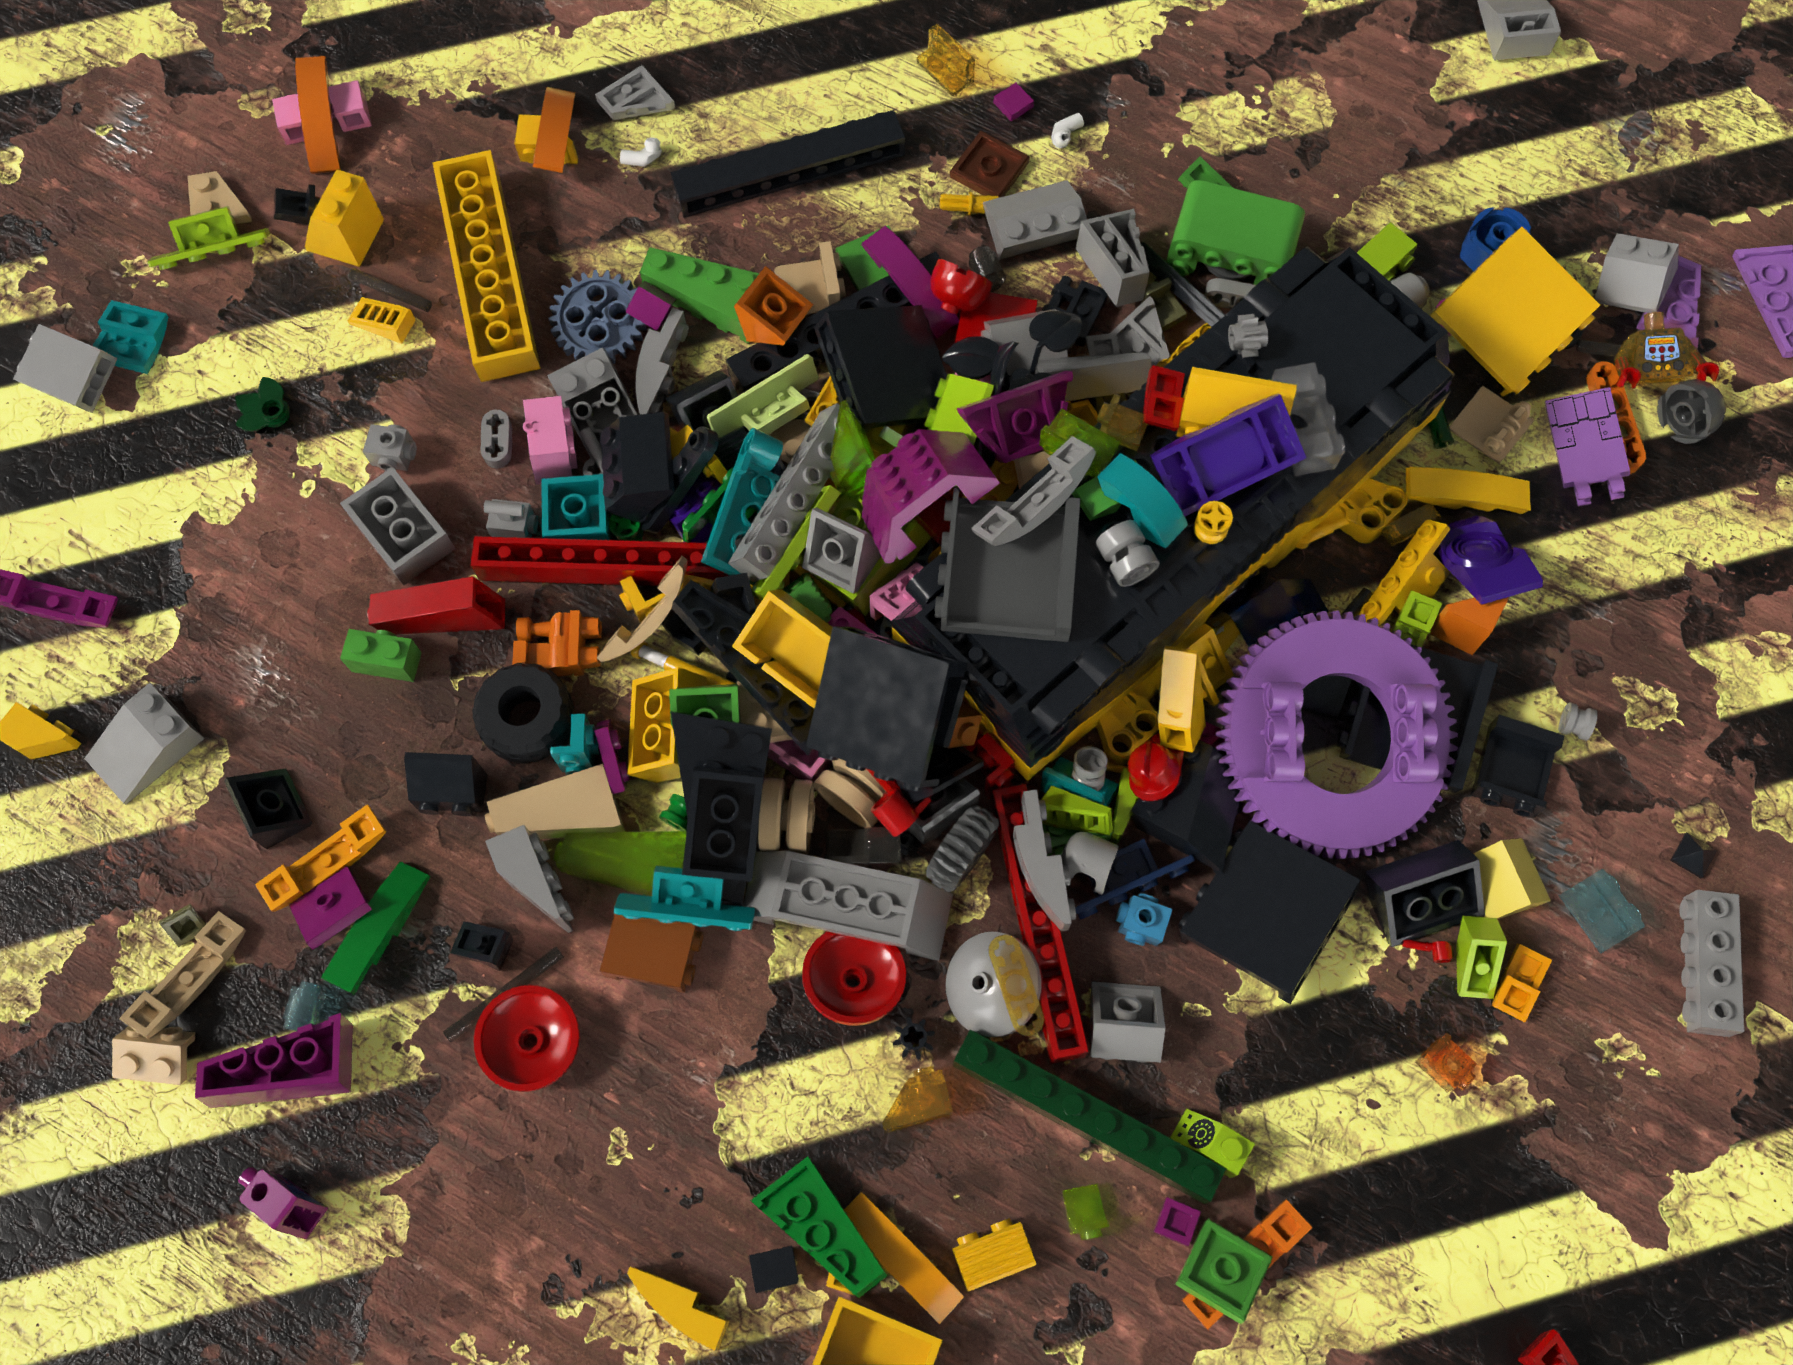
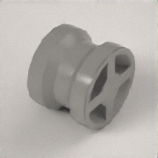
M1569 702L1565 706L1560 718L1559 733L1564 735L1572 733L1576 734L1578 739L1589 740L1597 722V710L1591 708L1586 710L1579 709L1577 704Z

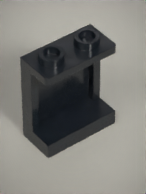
M1499 714L1489 724L1471 796L1480 798V801L1488 806L1498 807L1501 805L1513 809L1516 815L1522 817L1538 816L1546 809L1547 802L1544 801V796L1554 755L1562 748L1565 735Z

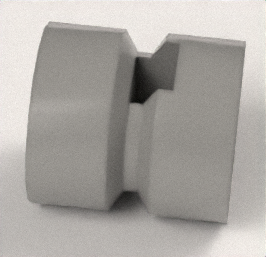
M1127 520L1114 525L1096 540V545L1104 560L1112 562L1110 570L1121 587L1133 585L1145 579L1160 564L1151 547L1143 545L1145 537L1135 520Z

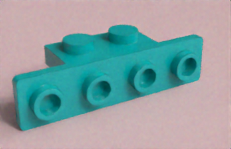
M664 866L655 867L652 896L620 893L614 905V914L623 915L628 919L651 918L657 919L662 923L687 922L697 927L722 926L732 931L752 929L755 917V908L722 904L724 879L682 875V868Z

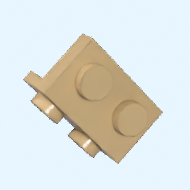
M127 1026L112 1039V1078L181 1085L187 1080V1047L195 1041V1032L183 1031L180 1027H167L151 1038L146 1039Z

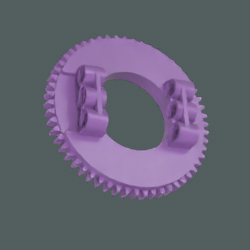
M1326 611L1316 613V617L1313 613L1304 615L1303 619L1300 616L1291 619V624L1288 621L1279 624L1280 630L1277 627L1268 631L1269 637L1266 635L1261 636L1257 639L1259 645L1254 644L1248 647L1251 655L1245 654L1239 658L1244 666L1238 665L1232 668V671L1238 678L1231 677L1226 680V683L1232 690H1225L1221 693L1228 700V703L1219 704L1218 708L1225 712L1226 716L1216 718V722L1224 725L1225 729L1217 731L1216 736L1224 738L1225 742L1216 747L1217 750L1226 751L1227 753L1226 756L1219 759V763L1229 764L1230 768L1223 772L1224 777H1234L1228 788H1239L1240 792L1234 799L1236 802L1247 801L1242 810L1244 813L1255 811L1251 820L1253 823L1264 821L1263 828L1266 831L1271 832L1274 830V834L1281 838L1285 837V840L1296 844V846L1306 851L1309 849V852L1315 856H1319L1321 853L1322 858H1332L1333 855H1335L1336 859H1346V855L1349 858H1359V854L1362 856L1372 855V850L1374 852H1383L1384 845L1386 847L1396 846V839H1408L1406 831L1408 833L1418 831L1416 823L1427 822L1424 814L1436 811L1432 804L1434 802H1441L1443 798L1439 795L1440 791L1448 789L1443 778H1448L1451 775L1446 766L1454 764L1455 759L1449 756V752L1456 751L1458 747L1451 744L1450 739L1458 737V733L1449 730V726L1457 723L1456 719L1448 718L1447 715L1454 710V706L1445 705L1444 703L1450 697V693L1440 692L1445 681H1438L1436 674L1439 670L1437 668H1430L1428 664L1431 659L1429 657L1422 658L1420 655L1421 647L1412 648L1410 646L1411 638L1402 640L1400 638L1402 631L1400 630L1389 632L1390 624L1388 623L1378 626L1377 618L1369 619L1366 622L1365 614H1360L1353 618L1352 612L1343 613L1341 616L1339 611L1330 612L1329 615ZM1335 675L1347 677L1367 686L1382 704L1389 720L1391 744L1382 770L1365 787L1347 794L1324 790L1304 776L1305 759L1302 753L1304 724L1301 716L1303 688L1322 676Z

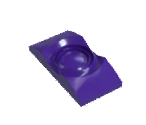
M1275 394L1237 409L1220 421L1186 434L1150 455L1164 488L1174 498L1184 516L1199 510L1203 504L1209 501H1218L1307 458L1280 394Z
M1473 516L1447 524L1450 527V531L1433 553L1481 605L1543 587V580L1523 548L1513 547L1505 540L1497 523L1483 516Z

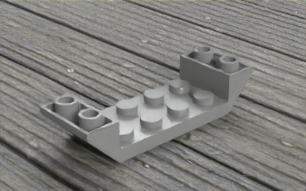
M791 851L756 852L752 882L748 883L743 907L755 908L754 921L774 925V921L777 920L906 948V954L939 961L953 894L918 878Z

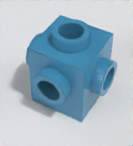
M1139 893V896L1133 895L1127 903L1122 902L1115 920L1120 922L1118 932L1126 935L1125 940L1130 943L1144 946L1146 942L1157 946L1163 941L1173 909L1158 904L1159 900L1151 895Z

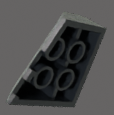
M1199 740L1193 753L1184 751L1181 776L1173 792L1165 798L1156 801H1145L1139 798L1130 812L1137 829L1188 856L1193 854L1196 860L1223 874L1227 849L1231 844L1233 836L1232 829L1241 805V801L1236 802L1234 798L1240 790L1239 788H1228L1234 777L1223 776V772L1230 768L1229 764L1219 763V759L1224 756L1213 746Z

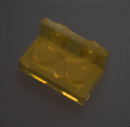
M938 23L929 29L928 49L917 56V64L951 96H955L974 82L975 58Z

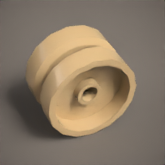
M842 759L832 760L835 771L824 770L813 783L815 790L845 818L859 827L871 830L878 821L871 812V808L886 791L867 769L864 771L851 769L845 766L846 761Z
M766 777L764 779L758 829L760 851H778L782 846L784 832L786 831V843L789 851L808 854L815 820L813 780L796 779L791 785L789 799H787V785L783 778Z

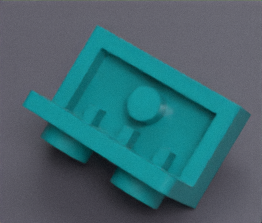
M571 714L570 746L550 748L551 756L560 770L566 772V775L594 767L595 756L600 754L594 731L595 726L590 724L585 714Z

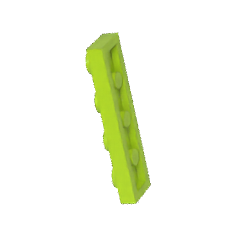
M832 485L823 486L770 576L758 580L751 589L753 596L757 599L763 600L768 591L783 589L785 585L783 579L787 573L795 570L803 558L801 552L807 542L812 509L818 508L832 515L837 508L838 503L836 500L841 492Z

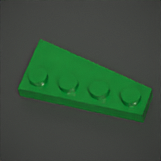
M808 1156L750 1200L856 1297L860 1298L888 1276Z

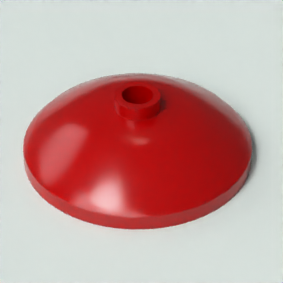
M827 931L815 940L805 956L802 968L803 987L810 1003L824 1017L844 1025H866L885 1017L898 1004L905 988L906 966L897 946ZM850 979H855L858 981L859 985L856 987H850L847 984V981Z
M517 986L499 994L481 1013L474 1032V1052L482 1071L497 1085L517 1092L536 1091L556 1082L570 1068L579 1048L580 1029L572 1007L558 993L542 986ZM530 1036H536L537 1044L531 1048L527 1047V1039Z

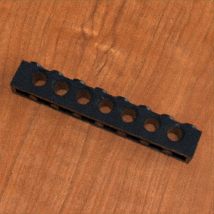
M935 251L919 259V261L932 276L937 260L941 258ZM888 275L803 319L784 345L756 343L725 359L728 375L740 394L806 354L813 358L815 367L818 368L821 363L825 362L820 343H812L813 341H819L814 327L826 311L913 305ZM897 300V301H900V302H898V303H892V302H890V301ZM788 354L796 355L791 358L785 357ZM761 368H769L767 371H758Z

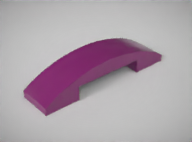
M887 226L882 227L862 242L861 245L879 268L883 267L910 303L913 306L922 305L935 340L959 323L957 315L940 308L942 302L935 298L931 291V275L913 252Z
M0 569V605L60 622L88 627H108L118 601L116 596L87 589L84 592L29 580L23 574Z

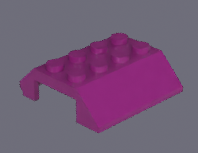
M918 429L915 433H909L902 437L897 443V447L888 454L878 456L872 462L871 467L867 469L862 499V518L873 537L883 561L890 564L895 561L896 556L901 560L917 548L901 527L952 487L957 485L970 503L974 504L1000 482L964 433Z

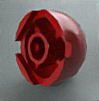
M938 259L933 269L930 283L934 297L942 302L940 308L954 315H957L959 310L970 312L979 308L991 291L992 281L971 270L959 268L957 264Z

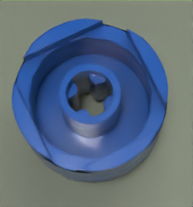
M1495 207L1480 212L1474 219L1462 243L1461 260L1472 271H1475L1520 227H1523L1530 234V223L1521 213L1506 207L1503 210H1493Z

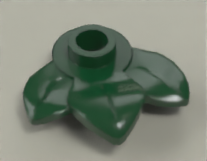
M263 377L261 379L258 393L235 396L236 405L243 414L237 420L236 426L244 431L254 432L266 426L279 427L285 424L290 417L291 410L284 401V390L278 382L271 378Z

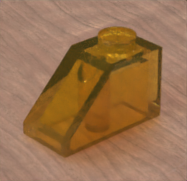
M933 1066L913 1071L914 1077L907 1079L882 1122L884 1133L948 1117L953 1114L942 1070L934 1072Z

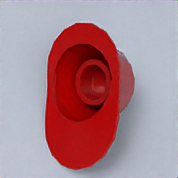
M1159 734L1153 735L1144 744L1135 748L1128 761L1129 783L1134 795L1145 801H1156L1171 794L1178 785L1181 776L1184 751L1162 746Z

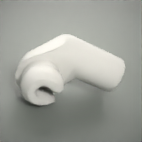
M1080 113L1055 123L1051 136L1054 146L1065 148L1071 140V132L1084 126Z
M651 137L646 139L644 143L645 148L640 151L622 149L620 163L641 167L649 165L661 155L660 141L657 138Z

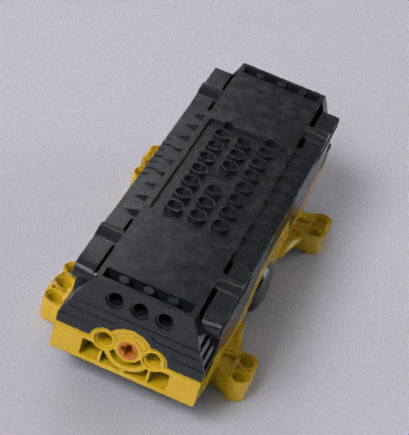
M1308 246L1303 248L1269 278L1263 279L1252 288L1245 298L1212 327L1207 323L1202 325L1178 346L1169 359H1163L1156 365L1185 373L1181 393L1182 398L1192 367L1297 385L1290 419L1307 458L1218 500L1226 504L1233 515L1232 524L1223 541L1217 544H1207L1197 538L1193 528L1199 511L1197 510L1185 516L1188 525L1166 548L1145 538L1143 545L1151 547L1160 562L1159 567L1145 579L1133 585L1121 587L1110 570L1112 562L1104 560L1096 545V540L1114 525L1123 521L1134 520L1130 508L1122 504L1117 512L1090 521L1080 507L1072 623L1068 642L941 631V618H935L936 596L943 597L944 586L938 585L939 565L947 564L948 553L939 554L941 551L940 545L929 555L928 564L908 582L905 590L916 601L892 620V640L967 663L965 675L960 677L968 680L963 700L983 715L978 731L983 736L988 733L1015 760L1014 768L1027 781L1094 727L1098 730L1108 762L1126 765L1134 749L1144 744L1153 735H1156L1159 730L1158 713L1151 705L1150 700L1155 691L1161 686L1165 645L1175 647L1203 624H1207L1215 629L1232 619L1262 589L1268 577V569L1275 567L1296 547L1305 549L1311 542L1325 537L1339 528L1359 543H1371L1399 518L1407 505L1406 492L1399 486L1388 485L1373 480V478L1412 441L1418 432L1437 416L1451 392L1449 385L1455 373L1448 367L1450 362L1448 331L1350 247L1329 257L1327 260H1323ZM1254 314L1255 317H1258V322L1265 321L1267 325L1268 344L1266 347L1258 349V356L1242 358V355L1238 354V350L1232 351L1230 348L1228 329L1230 325L1238 323V315ZM1147 382L1141 386L1139 391L1136 390L1132 393L1127 401L1124 400L1117 406V410H1112L1107 414L1104 421L1100 420L1095 424L1092 431L1088 430L1081 436L1080 441L1093 447L1096 454L1077 488L1097 477L1120 453L1133 461L1135 460L1162 484L1150 455L1180 437L1176 436L1177 431L1143 422ZM1050 463L1006 499L1005 502H1016L1052 469ZM1384 502L1393 504L1395 508L1388 507ZM1362 521L1370 522L1374 527H1367ZM1145 721L1150 724L1152 730L1142 731L1137 727L1136 723ZM1122 742L1127 745L1129 751L1118 752L1112 744Z

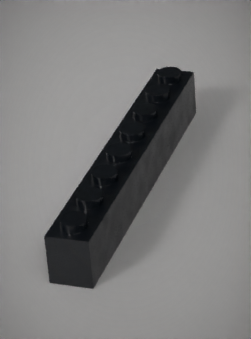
M891 110L876 113L863 119L851 120L831 128H822L819 131L806 135L794 136L781 142L769 143L756 149L740 151L720 159H711L705 163L683 167L670 173L674 191L682 215L685 218L905 156V136L895 111Z

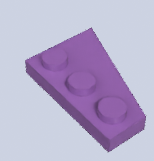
M1678 255V269L1657 313L1643 312L1636 329L1652 336L1675 334L1678 337L1679 348L1694 353L1698 348L1696 328L1699 324L1697 302L1700 297L1701 265Z

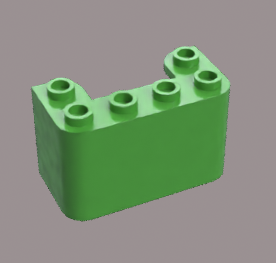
M1193 181L1188 185L1166 262L1182 276L1193 273L1197 262H1202L1211 267H1221L1236 271L1242 275L1256 276L1254 285H1257L1263 279L1269 278L1294 257L1305 218V211L1294 203L1207 181Z

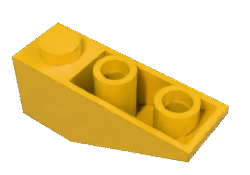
M1165 645L1158 714L1160 744L1166 748L1193 753L1206 726L1199 652L1197 650Z

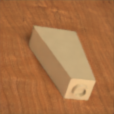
M603 764L487 801L489 813L485 814L486 824L490 833L495 832L497 835L521 825H525L531 834L537 832L540 839L613 836L626 833L615 795L611 793Z

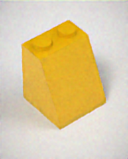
M336 169L310 218L305 242L306 251L360 267L384 221L364 177Z

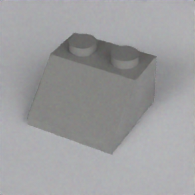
M1617 233L1605 257L1595 300L1599 304L1656 314L1678 269L1679 244Z
M1092 982L1089 1026L1090 1057L1104 1060L1120 1059L1141 1063H1161L1166 1029L1161 988L1157 986Z

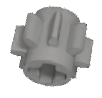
M1254 314L1238 315V323L1230 325L1228 329L1231 350H1238V354H1241L1242 358L1258 356V349L1266 347L1268 344V330L1265 321L1258 322V317H1255Z

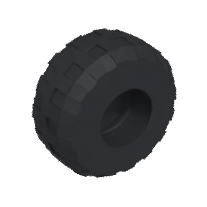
M516 663L503 667L488 677L476 693L472 709L475 728L484 744L504 760L523 764L541 761L551 755V747L562 746L570 736L571 714H574V704L571 695L561 679L551 670L541 665ZM531 700L541 704L539 713L533 721L521 726L508 724L510 712L519 703Z

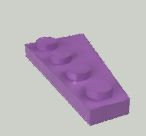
M1793 245L1735 250L1732 257L1782 357H1793Z

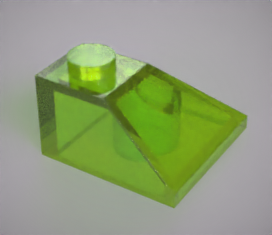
M847 400L840 402L830 456L834 470L830 472V475L837 490L843 488L850 499L864 493L866 472L875 460V456L866 432Z

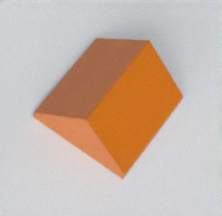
M765 266L735 304L734 308L747 342L784 345L814 304Z
M1475 597L1447 604L1437 616L1430 634L1473 655L1492 633L1509 597L1483 605Z

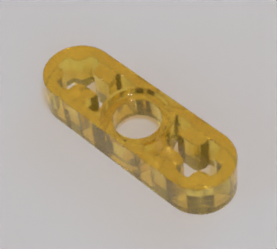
M1010 935L996 936L988 946V955L1011 1024L1021 1035H1035L1043 1027L1044 1016L1020 944ZM1004 940L1006 945H1013L1014 951L1009 953L1011 963L1015 964L1019 961L1021 969H1010L1001 975L999 967H1006L1002 956H995L994 950L999 949L998 942ZM1019 974L1025 979L1026 988L1022 994L1011 995L1008 993L1005 984L1009 976ZM1031 995L1032 1003L1025 1004L1030 1014L1036 1013L1037 1019L1032 1021L1033 1028L1027 1029L1024 1024H1018L1017 1019L1022 1017V1012L1019 1005L1012 1009L1011 1001H1022Z

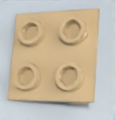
M1482 386L1449 428L1455 435L1500 464L1534 420L1529 417L1531 409L1529 403L1521 401L1511 405Z

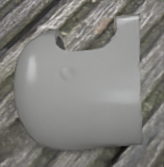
M1075 833L1070 837L1061 854L1062 865L1069 866L1072 879L1078 872L1093 877L1096 881L1093 891L1103 895L1119 845L1092 833Z

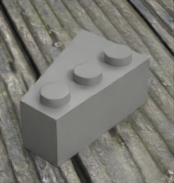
M1134 209L1081 221L1077 240V252L1116 307L1142 301L1149 276L1144 247L1141 246L1139 240V227H1136L1135 223L1136 214Z

